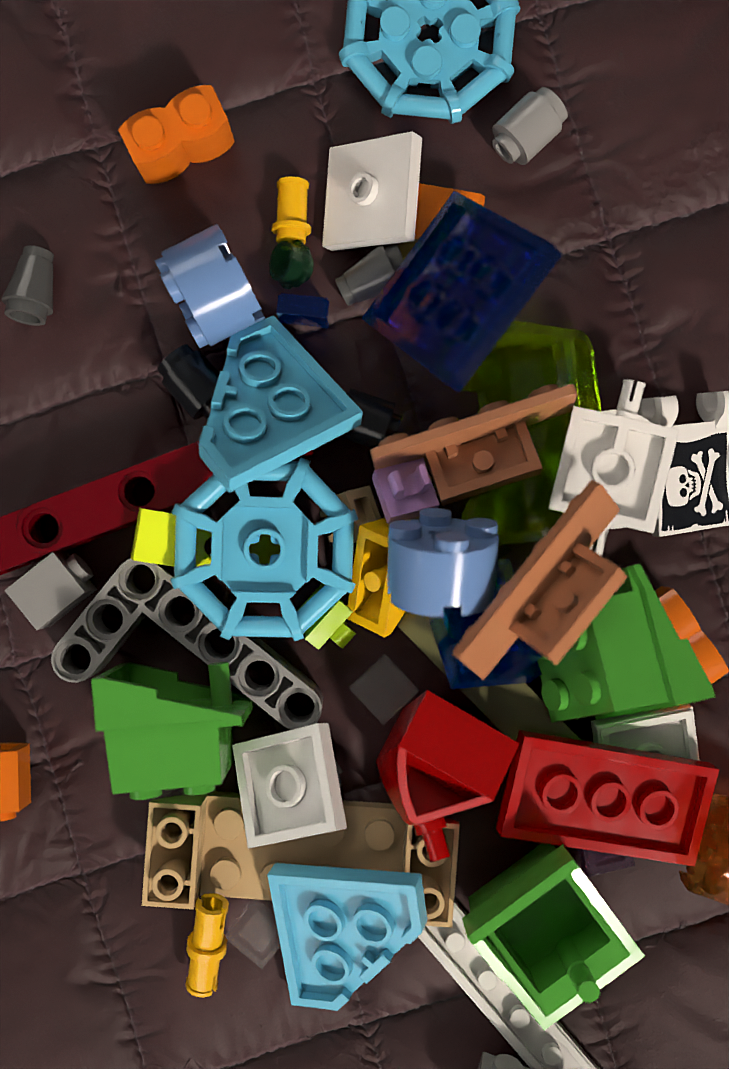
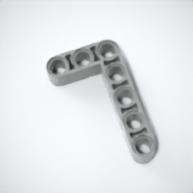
M131 558L127 559L73 623L52 652L51 664L59 678L74 683L84 681L105 668L138 625L148 616L207 665L217 662H229L231 684L284 727L293 730L316 724L322 713L324 698L321 689L260 638L233 636L235 645L232 653L220 654L212 648L210 643V635L217 627L195 605V615L190 623H181L176 620L172 613L174 600L178 596L189 598L179 588L173 589L170 579L174 577V569L166 565L133 561ZM142 564L148 566L155 576V584L149 592L139 590L133 581L136 568ZM108 604L116 606L122 613L123 622L118 631L107 628L103 622V610ZM75 644H80L89 651L91 659L87 669L77 667L72 661L71 652ZM257 660L269 663L274 670V681L267 685H259L253 682L248 673L250 663ZM297 692L305 693L313 700L314 709L308 715L297 716L288 709L287 698Z

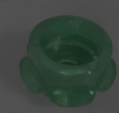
M300 240L292 242L281 241L273 249L269 260L271 278L280 282L281 286L287 290L292 289V287L298 288L308 281L314 268L310 249L304 246V243Z

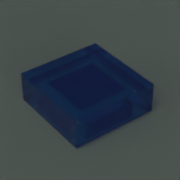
M285 293L278 295L276 313L280 323L329 328L331 310L330 302L327 298Z

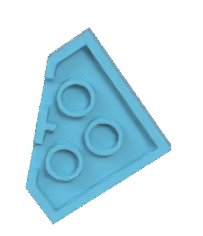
M273 315L230 337L223 371H220L211 400V411L207 425L203 427L199 440V456L230 493L360 426L363 411Z
M275 863L267 874L291 1005L338 1011L349 1001L354 991L364 982L367 984L391 962L395 953L406 943H412L423 932L428 920L421 873Z

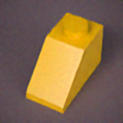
M385 517L359 525L352 581L356 583L353 592L349 593L347 606L353 611L347 618L348 620L384 638L391 635L406 612L396 607L391 602V593L388 594L389 524L387 525Z

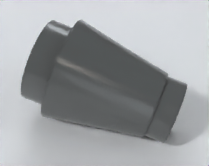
M394 243L386 247L383 245L377 246L344 272V275L336 278L335 281L346 304L350 306L356 302L359 303L404 289L402 284L413 279L397 244Z
M32 245L23 248V253L2 297V302L6 305L4 314L8 318L23 324L40 326L46 323L47 316L53 314L54 254L49 250Z

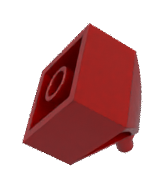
M426 690L402 709L376 762L381 780L393 806L405 823L414 826L416 835H422L429 860L434 862L450 857L442 828L447 827L444 816L492 802L520 743Z

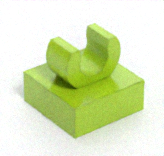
M322 583V584L313 592V594L304 602V604H305L310 598H312L325 584ZM342 599L338 600L303 633L304 639L318 650L329 638L338 646L344 648L356 634L345 622L353 611Z

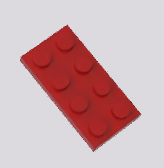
M524 730L518 731L516 742L520 744L511 761L496 829L501 837L558 846L563 844L565 847L695 866L719 769L716 766L705 761Z

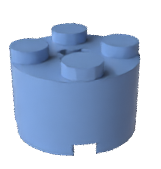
M218 224L162 251L163 256L155 260L161 273L160 276L175 304L185 299V302L179 304V307L199 348L208 344L212 346L265 319L241 266L226 245L227 240Z
M425 508L420 510L419 519L391 522L388 531L387 588L388 594L391 593V602L404 611L431 617H443V607L462 606L461 616L485 611L495 599L499 538L497 522L487 518L453 519L451 518V511L443 508Z

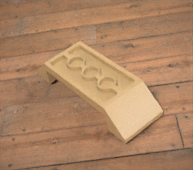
M212 791L200 795H178L152 799L149 802L142 906L194 909L199 896L207 893H216L230 898L272 900L267 874L275 863L421 873L428 918L425 926L452 928L460 824L459 821L444 817L447 827L442 828L450 857L430 862L422 835H416L414 826H410L403 821L393 804L342 800L347 829L248 848L240 793Z

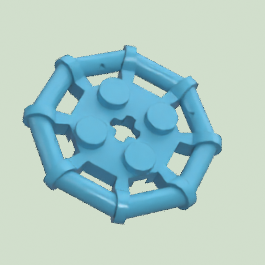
M348 0L344 44L339 52V58L342 66L349 67L382 107L381 113L389 118L394 114L448 119L450 124L460 122L462 115L500 83H508L515 71L511 62L516 15L520 11L518 0H486L489 5L478 10L470 0ZM366 13L380 19L379 40L364 41ZM428 24L438 27L440 41L434 43L431 39H426L421 42L418 39L421 33V26ZM495 26L492 54L478 50L481 29ZM379 59L385 62L397 77L392 86L372 62ZM473 68L480 73L460 91L457 92L452 83L467 70ZM418 83L431 84L430 88L439 89L440 97L406 93L409 86L417 87Z
M300 457L299 461H290L255 479L258 481H287L282 497L250 496L248 484H245L235 489L240 500L218 521L203 513L227 491L214 474L181 505L176 503L173 508L172 514L176 516L174 577L170 579L173 589L179 588L221 631L220 637L230 640L231 636L292 637L294 641L304 638V632L347 592L352 593L356 586V583L352 581L354 521L358 520L355 509L350 510L309 466L310 461ZM301 488L328 517L313 524L293 503ZM198 528L212 532L211 563L196 567V534ZM333 532L332 570L317 566L318 535ZM262 534L270 535L273 544H280V553L271 555L270 563L266 564L259 563L258 554L250 553L249 550L250 544L258 543ZM216 575L220 581L222 580L231 589L236 599L231 605L230 610L202 581ZM315 578L325 584L296 612L290 598L305 582L307 583L310 579ZM247 602L280 603L282 616H243Z

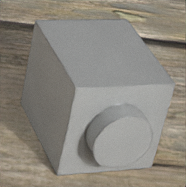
M58 551L49 554L4 591L37 631L55 624L95 592L97 588L90 581L94 576L92 570L79 555L73 553L70 556L67 551Z

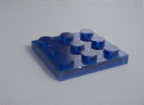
M453 191L361 319L459 393L563 254L551 242L464 195Z

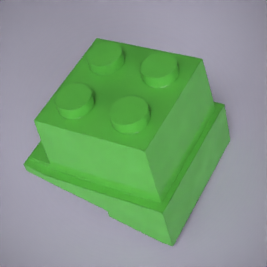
M640 564L621 569L627 578L557 665L530 646L536 658L542 682V698L548 708L551 723L595 715L596 720L676 707L715 697L713 687L688 639L680 640Z
M131 662L120 663L91 679L96 732L104 731L112 794L129 793L132 800H145L161 796L163 789L183 788V794L200 795L210 793L215 790V785L222 784L234 762L232 747L233 726H243L255 706V703L245 694L231 691L229 662L208 664L210 686L180 681L178 672Z
M539 844L468 897L470 913L462 918L468 940L544 1031L581 1003L596 1001L600 995V989L645 957L563 844L558 848H555L552 844Z

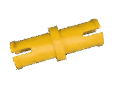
M216 893L203 894L201 899L198 898L196 900L194 931L191 932L187 939L186 951L190 957L185 987L195 997H209L213 991L216 992L219 963L226 955L228 940L224 935V926L229 903L224 896Z

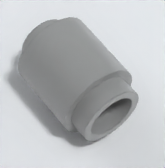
M541 87L536 92H528L493 125L492 131L495 138L492 140V145L497 154L509 164L515 161L518 164L526 165L561 132L562 123L568 117L565 105L549 88Z

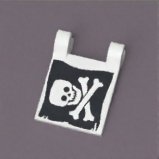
M729 391L697 393L696 408L704 422L673 425L678 415V400L676 396L641 399L638 415L643 416L653 424L680 429L655 530L652 533L653 537H663L729 525Z

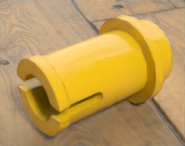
M283 177L277 181V221L272 224L271 231L276 235L277 243L285 246H301L306 243V237L311 234V226L307 224L309 182L300 177Z

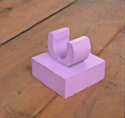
M423 458L374 470L372 480L387 525L394 521L419 517V512L422 509L439 507L440 504Z

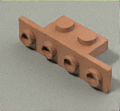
M556 384L545 385L531 392L528 398L511 404L503 400L496 401L481 408L477 415L458 420L457 417H447L431 424L428 431L412 436H408L406 433H399L386 437L379 442L378 447L370 450L374 469L377 470L421 458L426 459L442 506L540 475L542 465L527 426L572 412L577 397L574 384L560 388Z
M591 480L581 493L571 500L564 514L548 534L538 541L531 555L514 576L500 588L497 597L477 622L466 630L462 640L453 650V655L481 679L484 680L517 638H520L557 665L627 578L619 566L590 549L620 511V508L602 484Z

